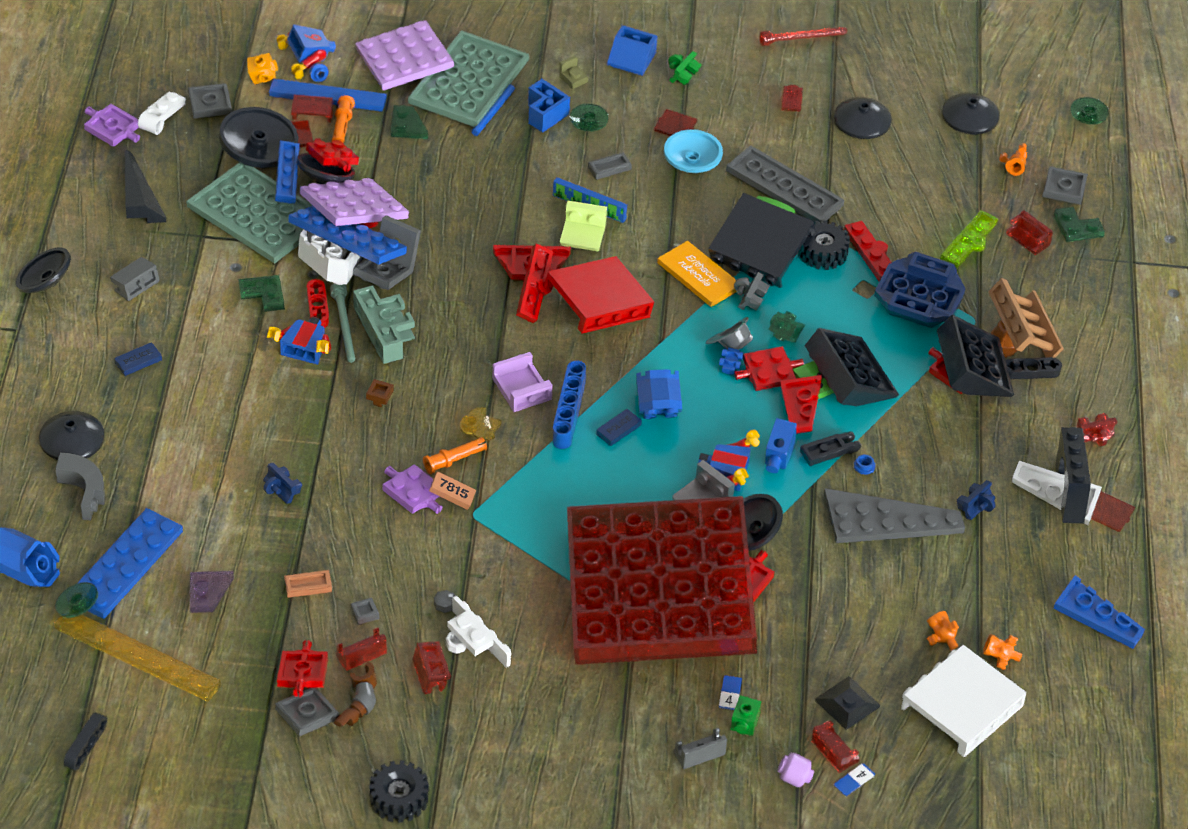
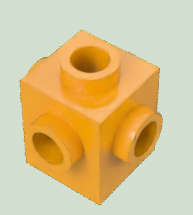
M270 53L247 58L248 74L254 84L276 79L278 65L276 60L272 59Z

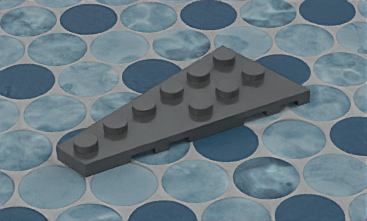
M826 488L824 490L836 543L961 534L965 530L960 511Z

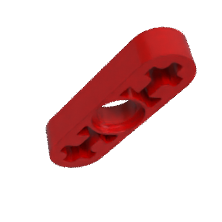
M313 279L307 283L310 318H317V314H321V326L325 328L329 324L325 283L322 280ZM314 289H318V294H315ZM314 302H322V303H323L321 306H314V305H313Z

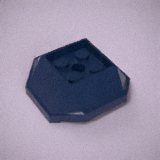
M913 252L906 258L898 259L888 264L875 289L874 296L885 307L889 315L933 328L945 322L952 314L955 315L966 289L953 263L919 252Z

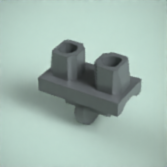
M758 272L751 283L746 277L735 281L734 288L737 294H744L738 308L744 310L746 306L757 310L761 305L763 299L759 296L764 297L770 287L761 281L763 274Z

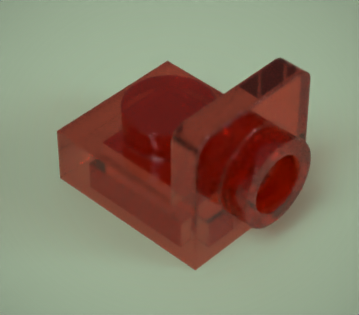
M797 85L784 86L781 110L801 112L803 88Z

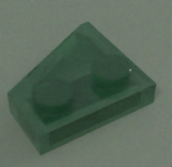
M394 105L391 137L428 139V130L413 106Z

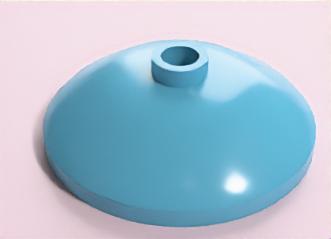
M683 130L671 135L664 145V155L673 167L681 171L702 173L713 169L720 163L723 148L719 140L707 132Z

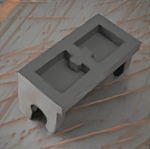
M140 257L110 277L111 282L118 286L115 292L127 301L135 298L160 281L156 265L143 257Z
M719 727L713 729V735L683 746L682 741L675 743L673 752L683 770L725 755L727 738L725 735L719 736Z

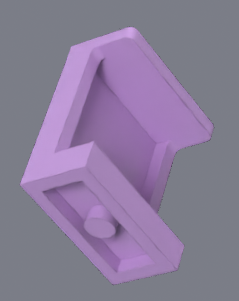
M530 352L493 364L492 379L513 412L552 400V384L549 380L543 381L532 363V354Z

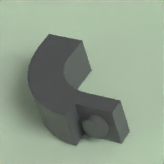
M60 453L56 465L57 483L75 485L85 491L81 503L82 519L91 521L93 513L98 510V504L105 505V488L102 473L93 462L82 456Z

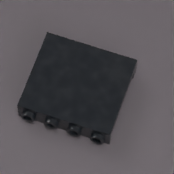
M743 193L709 246L710 259L717 264L722 263L729 266L734 271L746 273L753 279L759 272L763 274L761 280L766 284L781 288V279L806 238H812L816 232L814 221Z

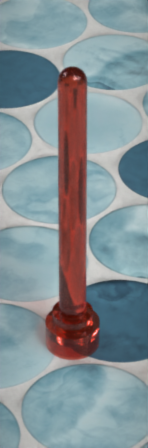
M838 27L776 34L769 31H760L759 39L761 46H770L774 41L843 35L847 33V28Z

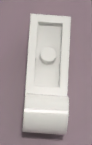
M174 92L166 93L141 114L138 127L158 135L163 129L164 121L185 105L186 98Z

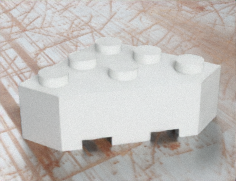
M304 229L300 234L298 257L325 280L337 285L347 284L354 274V268L362 261V257Z

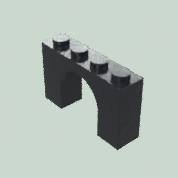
M1061 427L1055 470L1056 473L1065 475L1061 503L1062 523L1084 524L1091 481L1083 428Z

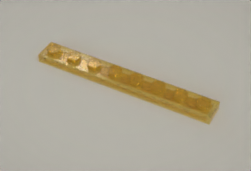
M69 608L54 623L56 630L208 702L221 686L219 679Z

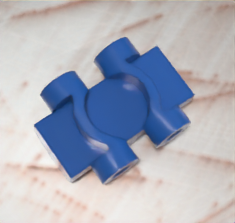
M723 348L722 357L719 361V365L723 366L722 372L731 375L734 374L735 369H740L744 353L738 349L728 348L727 350Z

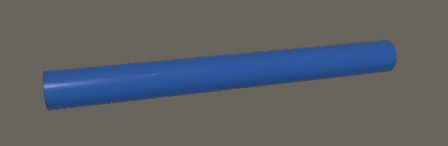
M508 85L479 124L472 130L473 135L478 136L514 92L515 87L513 85Z

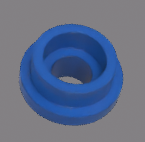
M322 63L312 65L310 68L311 79L315 82H322L328 76V68Z
M866 454L860 455L854 462V469L860 474H871L875 470L874 459Z

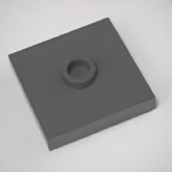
M227 83L188 88L193 118L227 115L232 112Z
M1049 166L1042 197L1081 205L1088 174Z
M317 688L303 691L301 697H299L298 693V697L291 696L275 703L276 711L299 736L332 723L339 717V712Z

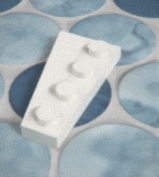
M1019 461L1012 478V483L1061 510L1065 475ZM1091 484L1084 522L1086 525H1089L1101 492V486Z

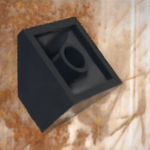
M850 676L815 699L845 730L880 708V704Z

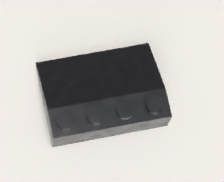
M952 314L937 329L950 387L966 395L1014 396L999 337Z
M818 328L804 345L809 352L810 358L818 366V371L823 374L827 385L833 390L837 396V401L842 405L856 407L898 397L899 393L862 337Z

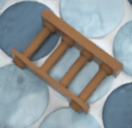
M1003 278L988 291L1016 350L1022 352L1031 344L1041 348L1046 358H1055L1064 349L1036 291L1032 290L1026 298L1013 293L1008 281Z

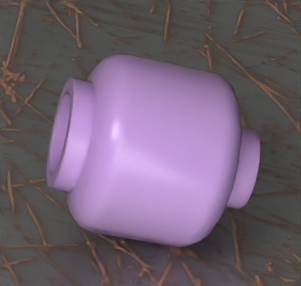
M791 753L788 756L784 755L777 770L782 781L796 787H801L804 782L809 783L814 774V770L811 769V761L796 753Z

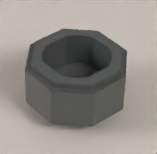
M448 590L437 592L434 597L436 610L443 613L452 611L454 593Z

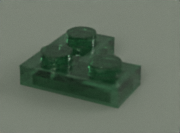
M1074 207L1054 210V217L1066 242L1104 237L1105 230L1099 218L1079 220Z
M279 275L238 279L241 300L262 297L264 312L285 310Z

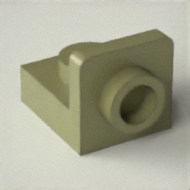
M576 56L560 62L559 77L572 89L588 83V76L577 66L578 58Z

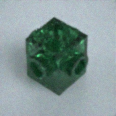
M778 311L771 318L768 330L774 333L773 337L782 342L786 339L796 343L805 324L796 320L797 316L789 311L785 313Z

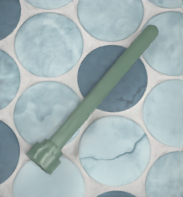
M332 284L330 292L332 298L337 302L347 361L352 363L355 361V354L344 300L347 296V288L345 284Z

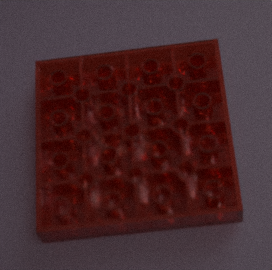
M743 496L567 507L575 665L757 654V634Z

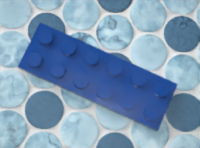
M313 205L289 214V223L378 265L406 254L407 246L399 243L398 240L390 239L380 232L369 229L365 225L335 226Z
M146 508L67 594V601L105 619L183 532V526Z

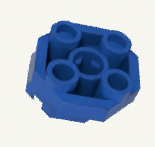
M668 369L645 371V376H641V372L636 373L639 414H642L644 419H654L656 415L674 418L677 417L678 412H682L679 371L675 370L674 374H671V370Z
M0 527V573L28 586L50 587L59 576V569H56V563L59 562V554L50 542H40L15 529Z

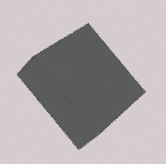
M372 597L350 604L351 611L358 625L379 619V612Z

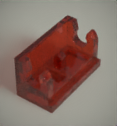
M294 95L291 110L292 119H297V114L326 116L327 122H331L333 98Z
M1025 210L1021 211L1019 215L1010 221L1013 226L1007 229L1006 234L1034 255L1050 246L1053 231Z
M377 627L373 629V636L345 648H343L342 643L336 646V656L345 670L348 671L387 654V638L384 634L379 635V628Z
M439 641L417 643L412 660L423 693L430 694L435 685H438L440 691L444 690L451 675Z
M827 721L813 727L811 742L840 773L860 762L859 752L857 749L851 750L836 734L835 729L831 727L834 723Z

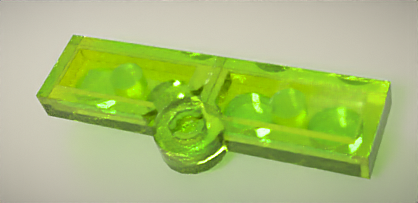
M981 210L944 250L940 260L953 263L958 268L973 251H983L986 246L985 237L997 225L998 218Z

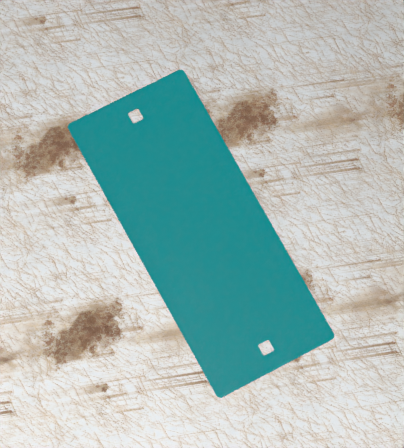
M850 247L847 260L843 262V265L837 264L835 269L831 266L829 270H825L824 267H821L820 270L816 269L815 265L813 267L808 266L809 262L804 263L802 258L799 257L798 252L781 279L782 287L770 286L764 297L759 296L763 301L757 310L746 306L744 310L738 308L744 294L738 295L737 292L713 307L704 303L578 417L570 447L559 449L553 445V441L550 442L474 511L473 517L488 529L649 633L660 635L713 584V580L736 552L744 553L743 551L731 548L723 538L722 526L730 509L737 502L750 495L768 494L780 503L784 514L841 457L839 456L809 466L800 453V446L850 431L855 435L853 442L859 440L937 361L928 353L932 347L942 353L937 329L943 323L929 328L889 315L874 294L869 299H866L854 292L853 289L861 281H866L877 287L879 281L859 252ZM741 271L734 276L736 280L746 277L750 283L754 280ZM957 309L955 316L975 325V319L972 316ZM748 317L749 319L746 324L753 339L743 348L739 349L740 352L745 354L783 346L787 357L791 361L802 358L804 364H807L814 360L810 358L809 352L804 345L818 328L860 336L899 395L896 398L856 407L842 405L837 401L835 393L818 399L812 431L796 434L795 447L786 469L779 468L778 473H770L766 470L765 456L775 420L778 418L788 421L781 387L755 391L753 383L748 378L736 380L734 374L723 373V366L719 365V361L722 357L723 348H726L718 341L712 344H705V342L714 335L732 327L743 318ZM743 359L740 369H735V371L746 370ZM668 369L671 370V374H674L675 370L679 371L682 412H678L677 417L674 418L656 415L654 419H644V416L639 414L636 373L641 372V376H645V371ZM626 409L642 420L640 427L612 446L596 435V429ZM750 430L758 432L760 435L758 438L760 441L757 447L750 445V460L747 468L749 477L745 478L746 483L742 485L740 491L734 490L732 502L702 523L672 500L675 493L696 478L700 453L713 455L716 445L736 443L746 438V434ZM586 540L603 550L591 562L574 553Z

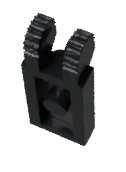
M850 431L801 445L800 453L808 465L812 466L847 453L852 454L860 450L862 446L857 440L853 442L855 435Z

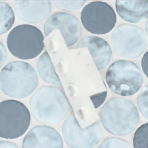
M458 596L453 597L452 611L457 617L448 621V628L474 656L489 649L506 668L510 666L511 650L506 644H502L495 632L491 629L489 630L484 625L482 619L470 610L465 601H461Z

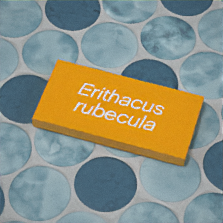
M689 241L684 242L657 259V263L710 307L737 292L734 288L736 279Z

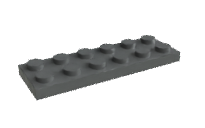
M749 146L727 165V172L771 198L795 209V212L814 221V223L815 221H819V223H823V220L827 221L844 206V199L753 146Z

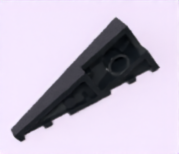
M125 150L126 218H147V223L167 222L166 216L132 152Z

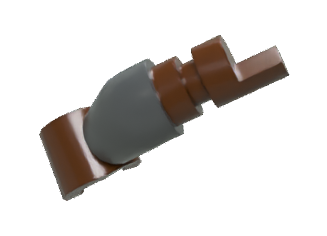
M367 662L365 665L366 675L358 677L355 673H350L352 685L356 689L355 697L352 699V704L333 722L338 727H342L345 724L353 726L363 715H368L376 704L374 688L377 685V678L371 662Z

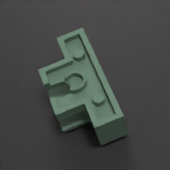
M373 285L354 290V310L383 364L403 359V342L415 339L411 328L415 327V321L410 312L403 316L401 310L405 309V303L400 294L380 299Z

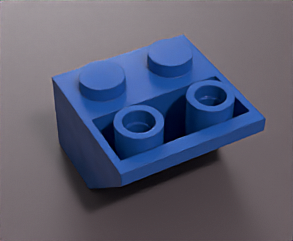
M622 25L615 36L607 65L643 76L656 54L657 35Z

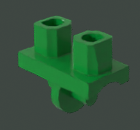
M692 51L685 60H683L682 55L672 54L669 57V68L675 69V74L669 79L671 83L674 84L678 80L683 85H686L692 76L699 71L702 65L695 60L697 53Z

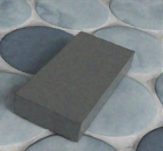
M624 152L588 162V168L597 180L631 170L632 164Z

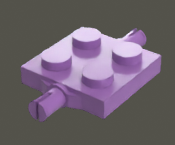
M112 104L100 111H96L90 106L85 109V114L92 117L84 124L87 132L113 147L125 138H129L135 143L139 141L140 136L134 133L139 128V120Z
M415 464L403 472H397L391 466L385 469L384 473L392 479L383 484L382 490L413 514L419 509L426 507L432 509L436 514L441 512L442 506L435 502L436 498L440 496L429 491L433 478Z

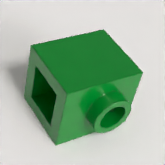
M739 695L732 715L731 730L739 734L753 736L760 716L762 701Z

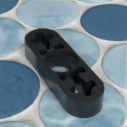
M1053 357L1005 360L1010 379L1056 378L1060 375L1062 368L1061 361ZM1033 366L1037 370L1031 371L1028 370L1026 367Z
M97 712L91 715L67 751L63 763L64 767L74 771L81 767L104 732L108 720L107 716Z

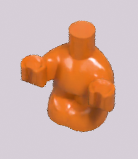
M1025 143L1019 145V150L1011 158H1008L1006 153L1000 155L999 160L1006 163V170L1011 175L1019 176L1025 171L1027 145Z
M946 611L938 612L927 620V623L935 632V634L926 638L931 646L937 643H947L950 650L958 647L955 637L959 626L955 620L950 622Z
M990 634L983 648L984 655L997 658L996 667L1002 670L1006 669L1009 659L1019 662L1022 657V653L1014 650L1018 638L1009 635L1004 641Z

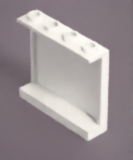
M962 645L957 651H951L945 661L937 663L932 672L928 675H923L913 688L909 687L906 689L902 696L903 703L901 709L905 710L907 707L912 706L959 743L957 752L965 757L1023 707L1026 692L966 646Z

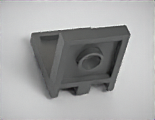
M386 215L382 218L380 233L390 239L398 238L401 244L407 246L406 254L379 265L366 259L354 268L353 275L360 277L364 281L374 283L382 289L389 290L413 273L421 230Z

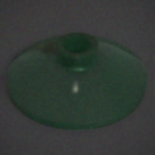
M1092 97L1078 98L1072 102L1070 107L1072 116L1085 124L1102 123L1109 114L1108 107L1102 101Z
M596 104L579 105L570 113L571 123L583 131L600 130L607 125L609 120L607 111Z
M81 582L70 586L60 594L56 601L55 608L57 613L62 617L72 618L87 612L97 601L98 590L94 584L89 582Z

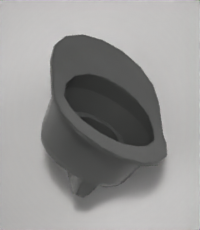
M745 317L732 327L714 335L705 344H712L718 341L726 349L733 348L739 350L753 339L746 324L749 318Z

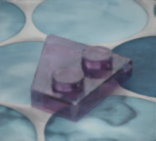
M234 571L190 572V613L213 612L234 580Z

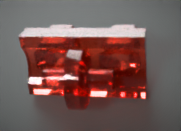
M1106 413L1098 414L1095 417V422L1091 423L1086 417L1079 418L1077 428H1083L1085 442L1097 441L1098 445L1102 447L1107 444V439L1114 436V428L1118 421L1115 417L1109 418Z

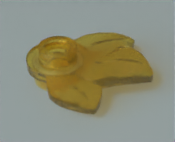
M485 407L471 410L469 415L464 416L460 421L459 427L463 433L473 434L477 439L483 437L484 440H492L495 438L494 431L500 427L502 421L486 416Z

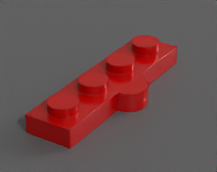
M863 221L844 225V230L848 232L847 236H850V241L880 282L888 264L892 263L887 256L888 245L883 241H876Z
M537 243L531 249L516 312L517 316L531 323H535L538 320L543 296L552 291V288L545 289L544 285L550 269L553 251Z

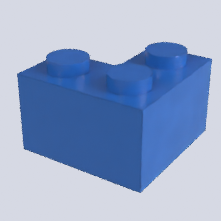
M544 79L539 80L529 87V124L543 133L569 115L570 97Z

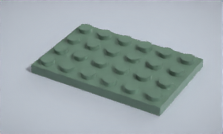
M461 31L446 49L454 62V67L425 76L408 97V103L475 127L528 62L529 54Z
M240 162L187 200V207L274 264L299 246V238L303 229L288 222L289 214L311 207L312 204L297 194L295 204L275 201L276 181L254 167Z

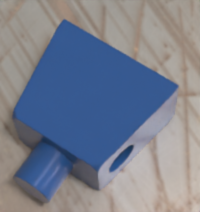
M776 418L766 447L765 464L767 465L766 470L768 472L778 473L779 468L786 469L795 447L797 423Z

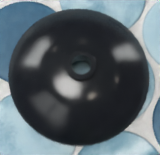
M977 93L954 95L946 100L942 109L943 119L951 128L958 132L972 135L991 131L997 126L1000 117L999 109L995 103Z
M854 97L845 100L837 106L834 113V122L838 129L846 135L858 139H873L882 136L889 130L892 121L890 111L882 103L867 97Z
M303 153L297 157L296 162L299 168L308 177L315 180L317 184L321 185L327 182L343 183L345 180L354 178L355 170L352 167L350 171L345 172L338 166H323L309 153Z
M57 247L35 256L19 272L16 278V286L24 293H36L54 287L63 278L70 266V253L65 248Z
M67 411L51 417L44 423L39 433V442L42 450L55 460H58L60 453L75 454L87 459L94 455L103 445L105 437L104 428L101 422L91 414L80 411Z
M768 494L750 495L737 502L727 513L723 522L722 534L726 543L734 550L743 552L756 550L766 545L774 538L781 527L783 510L780 503Z

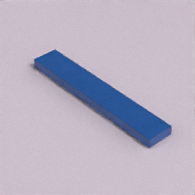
M273 79L269 89V96L337 106H339V97L347 95L355 100L354 108L383 112L387 99V94L281 79Z

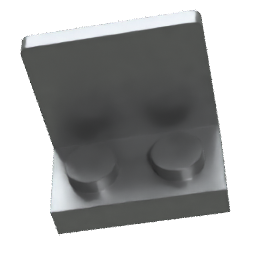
M702 460L697 464L696 478L675 493L672 500L700 522L704 523L733 501L735 484L706 461Z

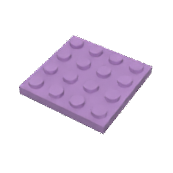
M426 20L355 43L357 51L382 90L454 67L452 58Z
M364 178L361 181L345 180L343 183L327 182L321 185L311 183L300 188V194L335 226L379 222L386 215L396 220L408 218L409 211L370 178Z

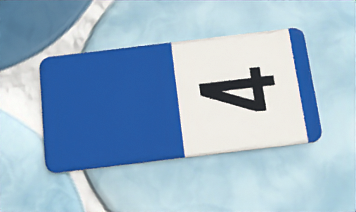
M724 676L719 708L735 710L740 695L742 678Z
M862 763L837 781L834 786L845 796H848L874 777L875 773Z

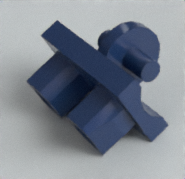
M274 463L268 464V473L263 479L265 482L264 491L267 494L276 493L286 504L292 503L293 496L300 493L302 483L298 479L291 480L289 478V470L285 466L278 468Z
M986 480L981 485L974 483L969 489L968 497L961 495L957 499L958 509L965 511L966 519L972 520L981 511L991 512L995 508V496L990 490L992 485L990 481Z

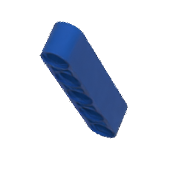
M572 361L566 369L553 424V445L559 449H566L572 444L586 384V365L582 361Z

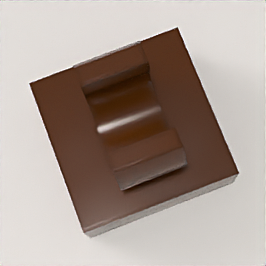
M374 379L366 393V399L373 401L374 406L382 408V405H386L391 397L394 385Z

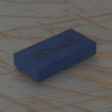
M151 342L115 357L114 360L117 367L126 376L162 361V355Z
M626 409L596 429V435L612 446L640 427L642 420Z

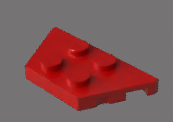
M493 245V254L511 280L525 279L532 246ZM543 246L553 251L549 271L561 269L571 255V246Z

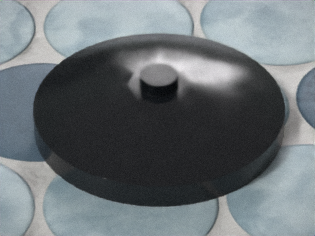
M245 107L231 112L222 121L219 132L220 144L230 157L242 164L257 168L276 167L278 165L280 141L298 143L299 139L297 130L290 120L276 111L262 107Z

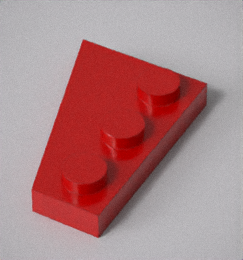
M822 375L780 381L788 421L797 423L796 434L811 432L813 429Z

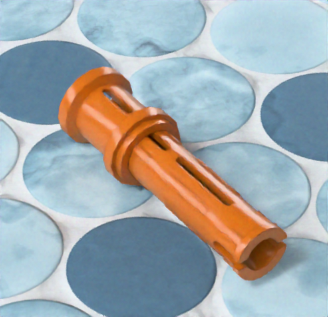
M347 95L341 96L338 99L339 107L335 111L337 120L331 142L338 140L344 143L347 124L352 118V108L355 106V100Z
M480 437L451 450L442 449L438 454L424 456V467L429 474H433L435 470L442 467L449 468L452 462L486 450L487 444L478 446L485 442L484 438Z

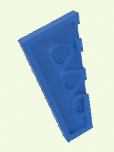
M1075 575L1055 602L1054 609L1134 649L1143 636L1145 629L1125 613H1119L1115 610L1111 602L1107 599L1105 601L1096 595L1097 591L1090 586L1086 587L1083 585L1081 579Z

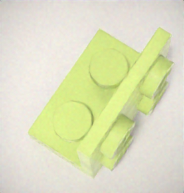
M568 201L566 205V221L560 245L599 251L606 227L607 207Z

